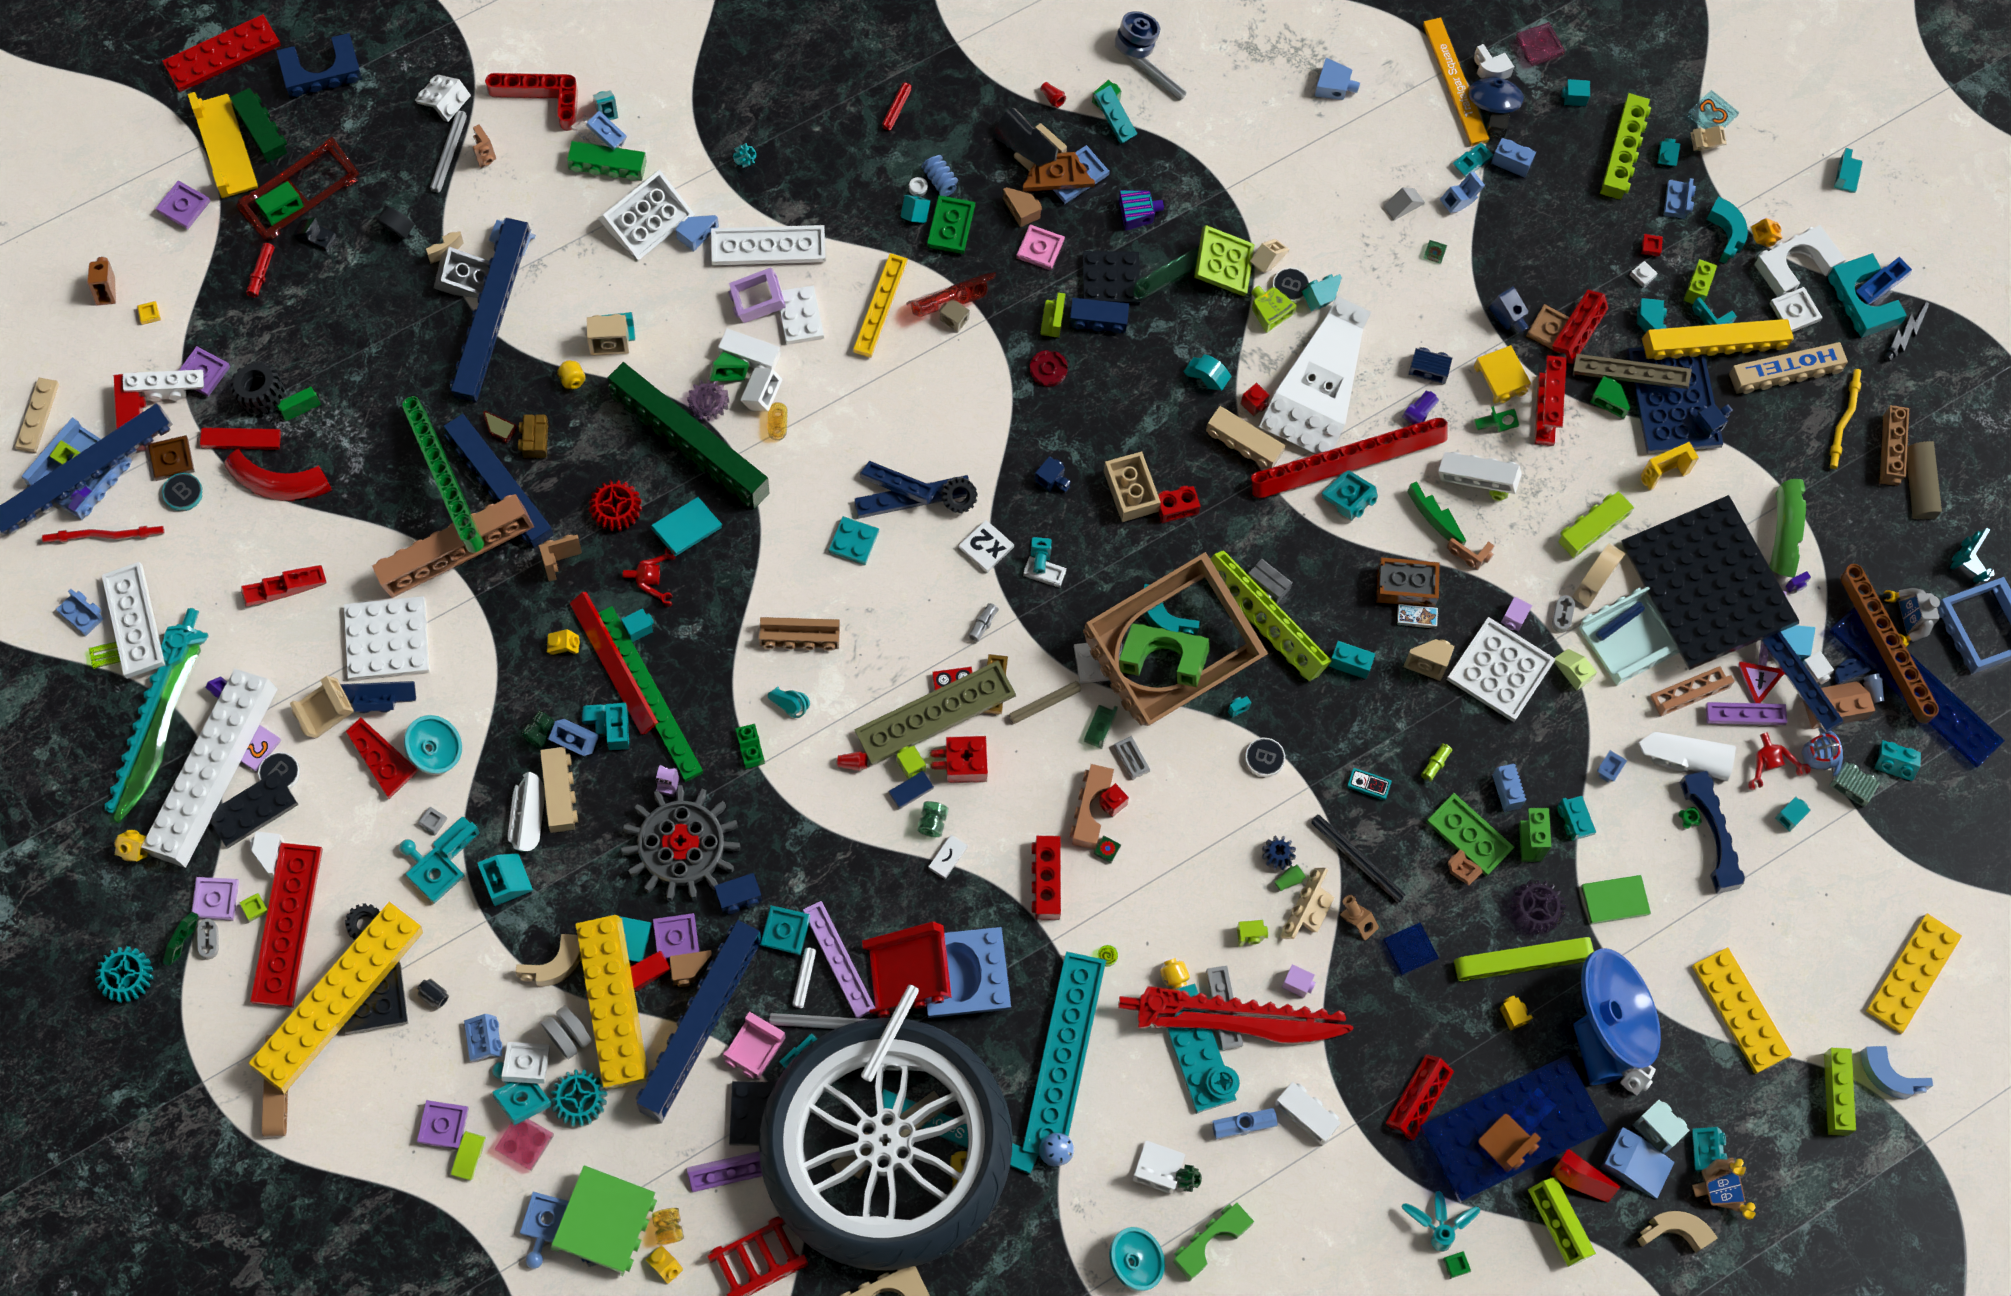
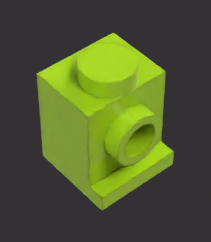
M60 440L50 457L64 464L69 461L70 455L75 457L81 452Z
M1263 920L1238 922L1237 935L1239 947H1243L1246 942L1249 945H1256L1263 941L1264 938H1268V928L1264 926Z

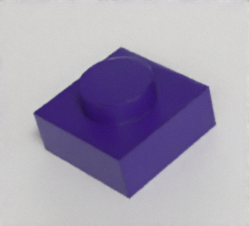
M86 486L80 491L76 490L70 497L72 501L68 507L75 511L92 491Z
M1806 571L1790 579L1785 587L1789 593L1797 590V592L1808 586L1807 582L1811 576Z
M220 676L208 681L205 688L219 699L227 681Z

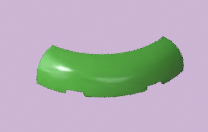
M1790 479L1783 482L1775 493L1777 499V525L1769 567L1772 571L1794 578L1800 558L1798 543H1801L1803 540L1806 501L1802 497V494L1805 492L1802 479Z

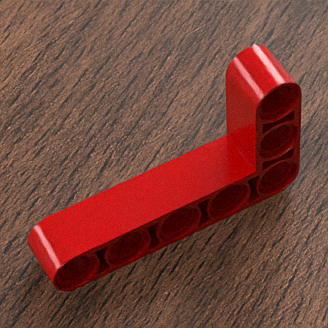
M491 73L487 75L485 83L488 94L492 97L558 98L560 127L566 131L575 128L578 88L574 76L569 74Z

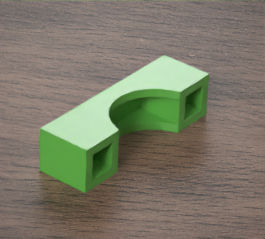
M1238 1203L1233 1206L1231 1204L1227 1205L1221 1211L1223 1215L1218 1220L1213 1218L1206 1224V1231L1202 1234L1197 1232L1190 1239L1192 1243L1187 1248L1182 1246L1174 1253L1176 1258L1173 1263L1189 1281L1207 1266L1205 1247L1212 1238L1226 1235L1237 1239L1254 1223V1220Z

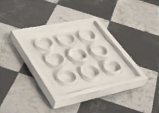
M424 596L344 604L349 681L430 673Z
M1488 617L1447 680L1515 722L1554 663L1555 658Z

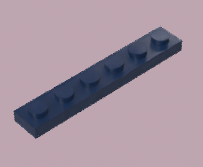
M968 475L959 476L969 480ZM949 479L927 483L937 487V492L929 504L942 502L941 490H943V485H946ZM956 488L952 493L953 499L966 497V491L963 488ZM894 491L854 498L859 519L926 505Z
M1779 632L1762 639L1761 641L1824 731L1827 733L1843 723L1842 717L1783 634Z

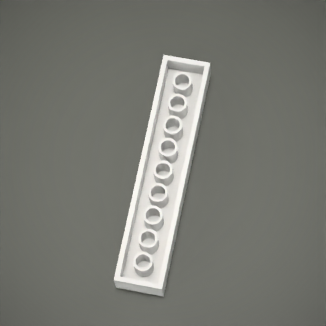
M234 668L141 846L152 857L186 868L278 690L269 679Z

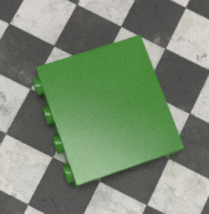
M584 1165L551 1245V1250L559 1252V1250L565 1251L620 1272V1276L623 1277L625 1271L630 1272L634 1261L630 1257L633 1251H638L642 1241L638 1238L641 1231H646L649 1219H646L648 1211L653 1212L657 1200L653 1198L656 1192Z

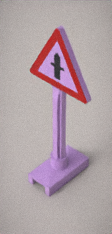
M1762 641L1758 664L1738 663L1754 703H1761L1784 675L1781 669L1767 666L1769 651Z

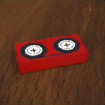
M972 667L932 672L935 690L973 673Z

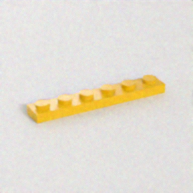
M889 254L855 343L853 353L872 358L906 268L908 258Z

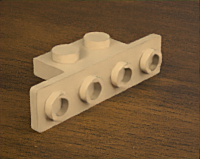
M1325 867L1314 868L1310 872L1309 879L1300 892V898L1292 908V914L1283 927L1281 938L1295 939L1301 925H1304L1312 932L1319 931L1335 898L1320 887L1328 872V869Z

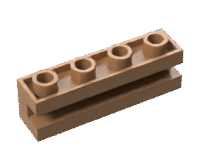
M1890 405L1883 415L1880 483L1899 486L1901 480H1904L1906 477L1909 408Z
M760 617V647L766 649L783 647L788 650L803 648L805 650L823 648L827 651L839 649L840 619Z

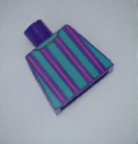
M1121 190L1119 193V205L1125 231L1153 223L1155 212L1164 211L1163 200L1152 201L1149 191Z

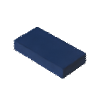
M921 771L891 789L889 794L898 808L901 809L933 790L934 786L924 771Z

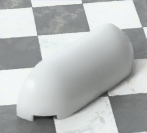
M527 772L523 775L524 779L519 786L516 785L514 788L508 829V841L512 843L514 849L519 851H530L537 846L540 839L545 790L542 781L534 773Z

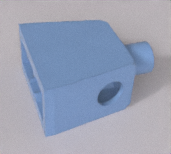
M1326 58L1315 96L1343 100L1347 90L1358 93L1360 82L1350 80L1353 71L1351 68Z

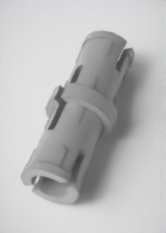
M992 603L987 604L981 616L977 617L975 626L968 634L969 638L976 642L980 641L985 630L990 628V622L995 614L999 611L997 606Z

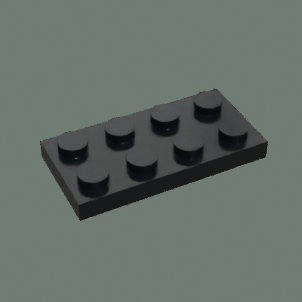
M276 770L219 805L210 821L225 847L230 848L299 804L279 771Z

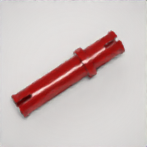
M263 243L255 269L249 277L250 283L246 291L249 297L257 298L261 285L265 282V273L275 249L269 243Z

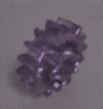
M709 379L704 384L701 380L700 386L694 384V391L689 390L690 397H687L688 403H690L688 404L689 410H693L694 416L699 414L701 420L704 416L707 417V421H710L711 416L717 419V414L723 416L724 410H728L727 403H730L728 390H724L723 384L718 386L717 381H714L712 384ZM708 396H710L709 404H707Z

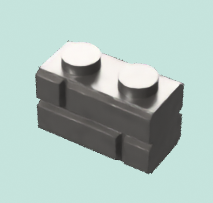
M1263 559L1248 573V576L1276 604L1287 594L1293 583Z

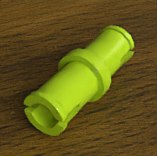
M1442 743L1435 755L1430 757L1429 764L1421 773L1423 779L1431 782L1438 770L1444 767V761L1452 752L1450 746Z

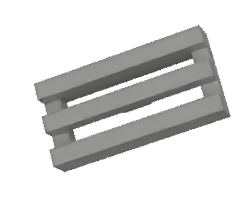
M1132 736L1114 744V748L1132 780L1142 776L1144 773L1150 772V768ZM1126 743H1130L1143 769L1139 768ZM1120 746H1122V747L1124 748V750H1125V752H1126L1128 758L1130 759V761H1131L1133 767H1134L1135 770H1136L1135 773H1134L1132 767L1130 766V764H1129V762H1128L1126 756L1124 755V753H1123V751H1122V749H1121Z

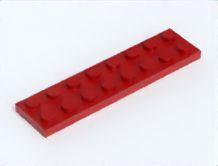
M290 843L280 844L250 1001L252 1004L294 1008L323 852L322 847Z

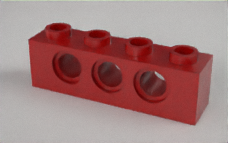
M1036 836L1035 842H1032L1031 854H1035V862H1032L1031 873L1035 874V881H1032L1031 892L1035 893V901H1032L1031 912L1035 913V920H1060L1061 836ZM1048 855L1051 857V860L1045 862L1041 859V856ZM1047 874L1051 877V880L1044 881L1041 879V876ZM1049 894L1051 896V899L1049 901H1044L1041 898V895Z

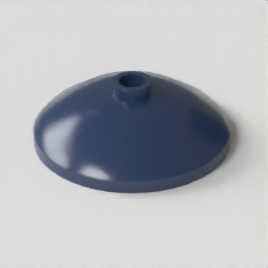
M1497 77L1477 80L1470 86L1468 92L1470 100L1476 106L1495 113L1513 112L1522 106L1524 99L1523 93L1514 83Z

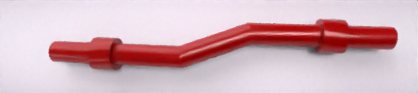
M140 526L139 529L122 531L87 529L67 532V530L58 531V533L42 535L43 542H68L69 539L86 537L121 539L140 536V538H146L149 535L164 534L165 530L164 526Z

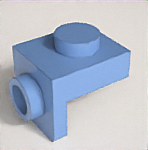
M1610 750L1597 770L1600 773L1599 777L1607 782L1610 780L1615 781L1627 760Z

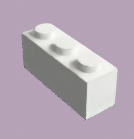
M728 328L718 346L719 356L722 352H725L748 362L749 367L754 369L769 368L775 370L781 356L779 346Z
M1292 1082L1276 1100L1274 1105L1323 1146L1341 1124L1339 1117L1334 1112H1328L1323 1108V1104L1319 1099L1310 1097L1306 1093L1307 1090L1301 1084Z

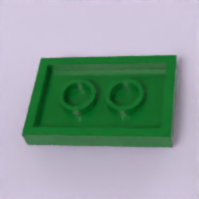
M939 195L927 247L964 254L974 214L975 202Z

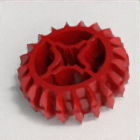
M611 480L609 485L602 483V489L596 487V493H592V499L589 500V505L591 506L589 512L592 514V519L596 520L598 526L602 524L604 530L610 527L612 532L615 527L619 531L622 530V526L628 529V523L635 524L634 518L639 519L640 514L638 512L642 511V506H640L642 501L639 498L638 491H635L633 485L628 487L627 482L621 485L619 480L616 484H613ZM614 500L617 504V511H615V507L613 506Z

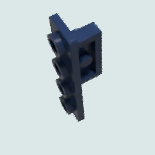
M414 681L340 684L348 701L352 704L354 712L369 713L370 711L389 712L394 710L396 702L415 701L417 698Z

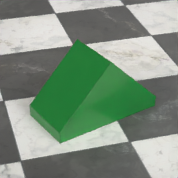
M722 352L713 362L709 380H745L749 364L744 360Z

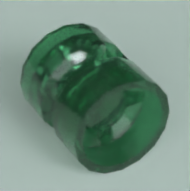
M538 711L531 719L532 724H527L521 731V735L530 744L541 749L548 741L547 736H550L555 721L546 713Z
M925 801L921 811L923 817L919 818L917 831L926 836L941 837L945 826L943 821H946L949 808L938 802Z

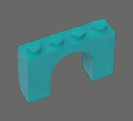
M1873 253L1833 266L1828 274L1830 284L1837 291L1838 299L1845 306L1846 314L1852 319L1854 328L1859 332L1861 338L1900 325L1907 316L1899 300L1881 306H1870L1863 303L1857 297L1855 285L1871 279L1881 270Z

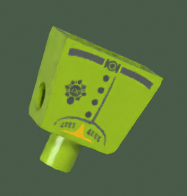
M1257 286L1252 290L1251 294L1256 298L1252 304V311L1266 333L1294 315L1297 305L1277 288L1272 287L1265 292L1260 286Z

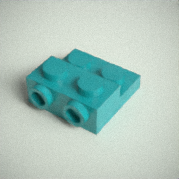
M1348 470L1322 492V498L1336 506L1340 514L1352 521L1355 517L1360 518L1368 505L1373 506L1376 503L1378 494L1376 486Z

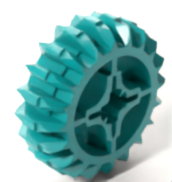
M118 947L117 953L110 950V957L103 955L105 962H98V966L101 969L95 970V973L98 975L95 981L99 983L97 988L103 991L102 995L104 997L109 996L111 1001L117 999L119 1003H122L124 998L127 1002H130L131 996L138 999L139 996L137 994L139 992L142 994L146 993L143 988L144 986L150 987V983L147 980L153 979V976L149 974L153 971V968L149 966L151 961L145 959L146 955L144 953L139 954L140 951L136 948L132 951L130 947H126L125 951H123L121 947ZM131 961L139 964L140 972L131 969ZM127 972L128 974L122 978L121 974ZM109 977L117 980L118 989L110 986ZM136 981L132 986L128 987L131 982Z
M575 1069L573 1076L566 1072L567 1079L564 1080L560 1076L558 1079L561 1084H553L557 1091L553 1090L550 1092L551 1096L555 1097L550 1099L551 1104L555 1105L552 1110L553 1112H558L556 1115L558 1119L564 1117L563 1122L565 1124L570 1119L572 1126H575L577 1121H579L580 1126H584L583 1120L586 1119L591 1124L592 1120L590 1117L593 1116L595 1119H598L599 1116L596 1112H604V1108L600 1105H607V1101L602 1099L607 1096V1092L602 1091L605 1088H603V1084H599L601 1081L600 1077L593 1079V1072L586 1076L587 1072L583 1069L581 1075H579L578 1070ZM580 1083L590 1085L594 1088L595 1092L590 1093V1091L582 1090ZM573 1084L572 1092L563 1096L565 1090ZM578 1090L581 1096L583 1097L581 1098V1101H579L580 1107L575 1099L577 1098L576 1095H578ZM595 1099L593 1105L584 1112L585 1104ZM567 1103L568 1105L576 1106L577 1113L567 1111L562 1104Z

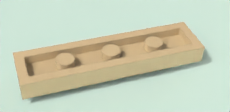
M38 377L15 445L17 450L37 452L59 387L58 381Z

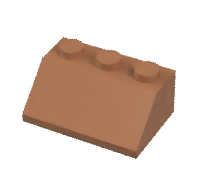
M1858 681L1821 688L1842 717L1843 723L1868 719L1875 712L1870 693ZM1804 702L1811 728H1821V725Z

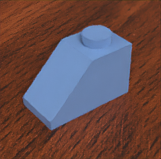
M716 215L688 217L684 222L681 221L677 225V239L692 251H695L711 235V228L719 227L718 217Z

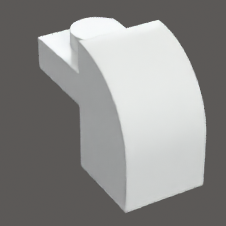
M1484 44L1477 46L1474 60L1479 65L1477 74L1480 78L1497 77L1506 79L1511 77L1514 65L1506 53L1492 58Z

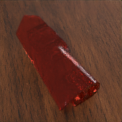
M996 273L976 276L910 300L906 305H911L914 315L923 317L937 312L939 309L938 304L952 299L960 304L969 303L987 294L988 287L986 281L994 279Z

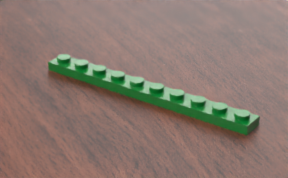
M613 606L599 612V616L657 719L658 724L655 728L684 781L687 782L703 774L700 764Z

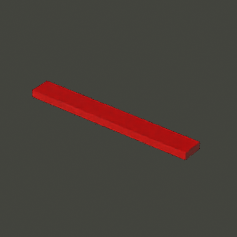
M581 592L570 605L620 697L626 703L627 709L641 734H646L658 724V721L587 592Z

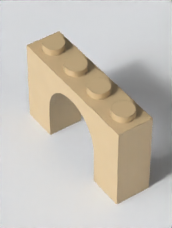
M916 1266L898 1269L897 1272L891 1275L889 1272L884 1273L877 1278L878 1281L872 1284L866 1282L858 1287V1291L852 1294L849 1291L840 1295L876 1296L881 1292L891 1291L901 1296H930Z

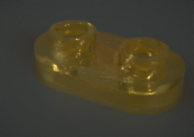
M780 402L773 403L768 411V435L773 440H782L787 435V407ZM778 412H779V413H781V415H780V416H776L775 413H778ZM780 430L781 432L777 434L774 431Z

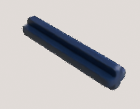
M1636 602L1599 629L1595 634L1600 641L1605 640L1642 613L1645 609L1644 605L1641 602Z

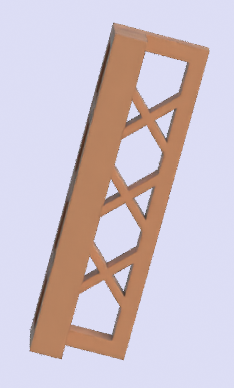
M1721 666L1655 692L1650 695V698L1660 716H1664L1730 689L1735 680L1732 675L1726 677ZM1718 673L1719 680L1715 682L1709 681L1711 675ZM1696 681L1705 684L1697 689L1692 688L1693 683ZM1681 688L1688 691L1683 695L1675 696L1676 689ZM1663 695L1670 698V700L1660 704L1657 697Z

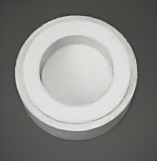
M916 177L910 181L909 191L913 196L921 197L927 193L928 184L925 179Z

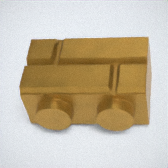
M524 415L523 422H519V433H522V439L518 441L519 451H522L524 458H546L548 439L547 416Z

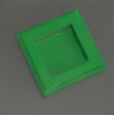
M1464 1251L1443 1258L1450 1279L1471 1272Z

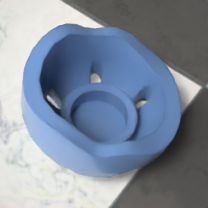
M1052 1133L1045 1136L1039 1146L1040 1157L1050 1166L1067 1164L1074 1154L1072 1140L1067 1135L1061 1133Z

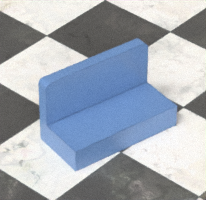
M600 111L586 123V126L613 151L618 146L622 147L627 136Z

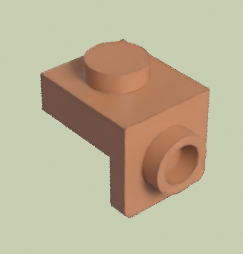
M1459 850L1448 861L1451 874L1467 885H1470L1482 873L1481 867L1467 859L1462 850Z

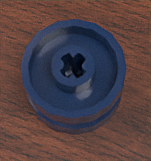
M1139 11L1128 12L1123 16L1120 28L1117 31L1115 37L1116 46L1126 55L1135 58L1147 57L1153 52L1155 42L1160 34V25L1149 14Z

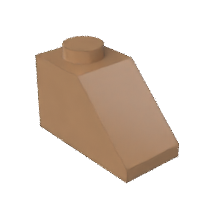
M1007 187L1003 189V200L1020 227L1040 219L1042 206L1038 200H1035L1032 194Z
M711 950L670 956L673 984L678 985V987H686L690 983H694L713 960Z

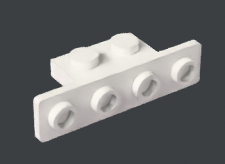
M203 370L123 374L124 392L144 391L146 400L160 401L161 399L177 401L186 398L187 389L204 388Z

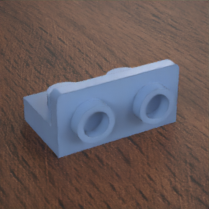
M1690 178L1688 183L1668 181L1664 207L1665 216L1686 219L1688 213L1692 212L1694 202L1691 201V197L1694 196L1696 186H1693L1694 179Z
M70 589L68 591L70 596L56 610L87 636L103 620L100 615L101 609L94 603L90 605L86 602L87 598L80 591L75 592Z
M482 1014L464 1020L470 1061L475 1062L491 1056H502V1042L499 1036V1022L496 1016Z

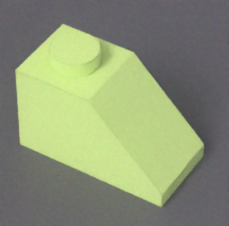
M1570 649L1555 657L1554 663L1576 691L1591 682L1597 673L1584 656Z

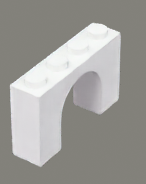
M1821 225L1815 228H1808L1799 236H1792L1784 244L1782 242L1778 243L1770 251L1765 250L1758 255L1755 266L1777 297L1795 291L1800 284L1787 265L1786 257L1788 255L1801 253L1809 256L1825 276L1830 273L1833 266L1844 263L1846 259Z

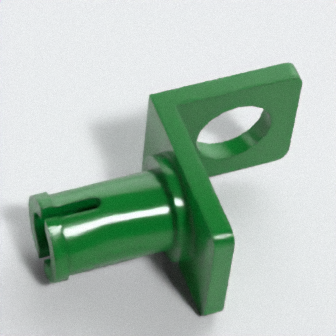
M1491 406V415L1474 419L1478 431L1491 426L1497 427L1498 432L1519 427L1515 409L1496 414L1494 406ZM1507 415L1514 418L1513 422L1509 425L1503 423V418Z

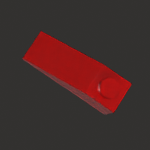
M1569 1148L1550 1173L1567 1187L1605 1202H1609L1620 1188L1619 1185Z

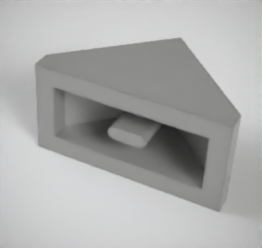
M1402 187L1384 205V208L1395 221L1424 205L1425 202L1414 188Z

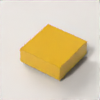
M156 301L137 305L142 325L161 320Z

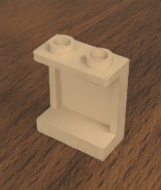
M325 676L320 680L322 685L299 702H290L292 714L298 719L301 725L300 729L304 735L318 738L354 712L337 678Z

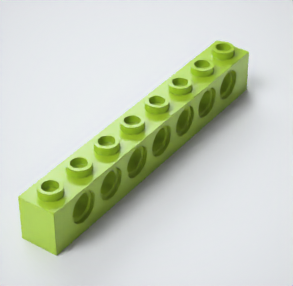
M1224 550L1214 554L1210 560L1247 620L1253 623L1259 629V632L1272 642L1274 648L1280 651L1287 661L1300 671L1304 678L1309 681L1317 678L1332 660Z

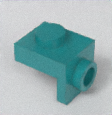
M1665 138L1664 141H1659L1660 149L1657 163L1677 166L1680 144L1675 143L1676 139Z

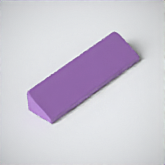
M759 1151L687 1168L692 1192L763 1176Z

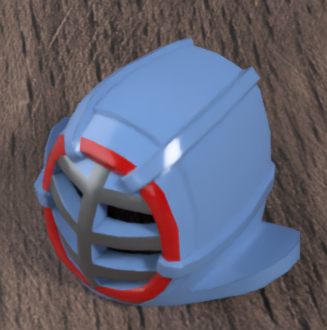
M1821 727L1818 729L1820 734L1803 746L1801 752L1805 764H1808L1813 769L1827 770L1834 768L1833 776H1837L1843 761L1842 745L1834 732L1830 730L1826 733Z

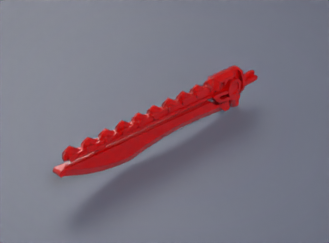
M1147 986L1140 998L1119 996L1118 1008L1138 1011V1028L1140 1029L1148 1028L1151 1024L1155 1028L1216 1029L1248 1034L1278 1043H1303L1325 1040L1350 1033L1353 1030L1351 1025L1315 1022V1020L1345 1022V1013L1340 1010L1332 1015H1328L1327 1011L1323 1008L1315 1013H1311L1310 1008L1306 1006L1295 1011L1292 1008L1293 1006L1289 1004L1281 1008H1276V1004L1272 1002L1259 1006L1258 1002L1254 999L1242 1004L1241 1000L1237 997L1225 1002L1220 995L1212 999H1207L1203 993L1190 997L1189 993L1184 990ZM1182 1010H1194V1011L1219 1012V1013H1231V1014H1243V1015H1255V1016H1267V1017H1279V1018H1291V1019H1304V1020H1306V1021L1271 1019V1018H1258V1017H1246V1016H1234V1015H1222V1014H1210V1013H1198V1012H1186V1011L1182 1012V1013H1181L1180 1015H1178L1177 1017H1174V1016L1177 1015V1014H1178L1179 1012H1181Z

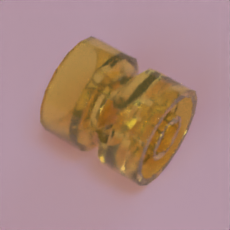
M667 1208L652 1213L654 1227L658 1228L655 1231L658 1245L671 1244L684 1239L682 1226L678 1225L681 1221L679 1208Z

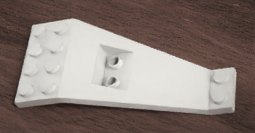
M1336 296L1329 313L1275 391L1260 422V428L1315 454L1334 449L1346 423L1362 332L1371 311ZM1310 374L1315 375L1314 381H1309L1308 376ZM1327 382L1332 383L1331 389L1326 388Z

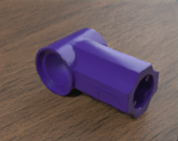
M1426 390L1415 404H1411L1406 409L1402 418L1412 425L1424 422L1429 412L1439 401L1436 394Z

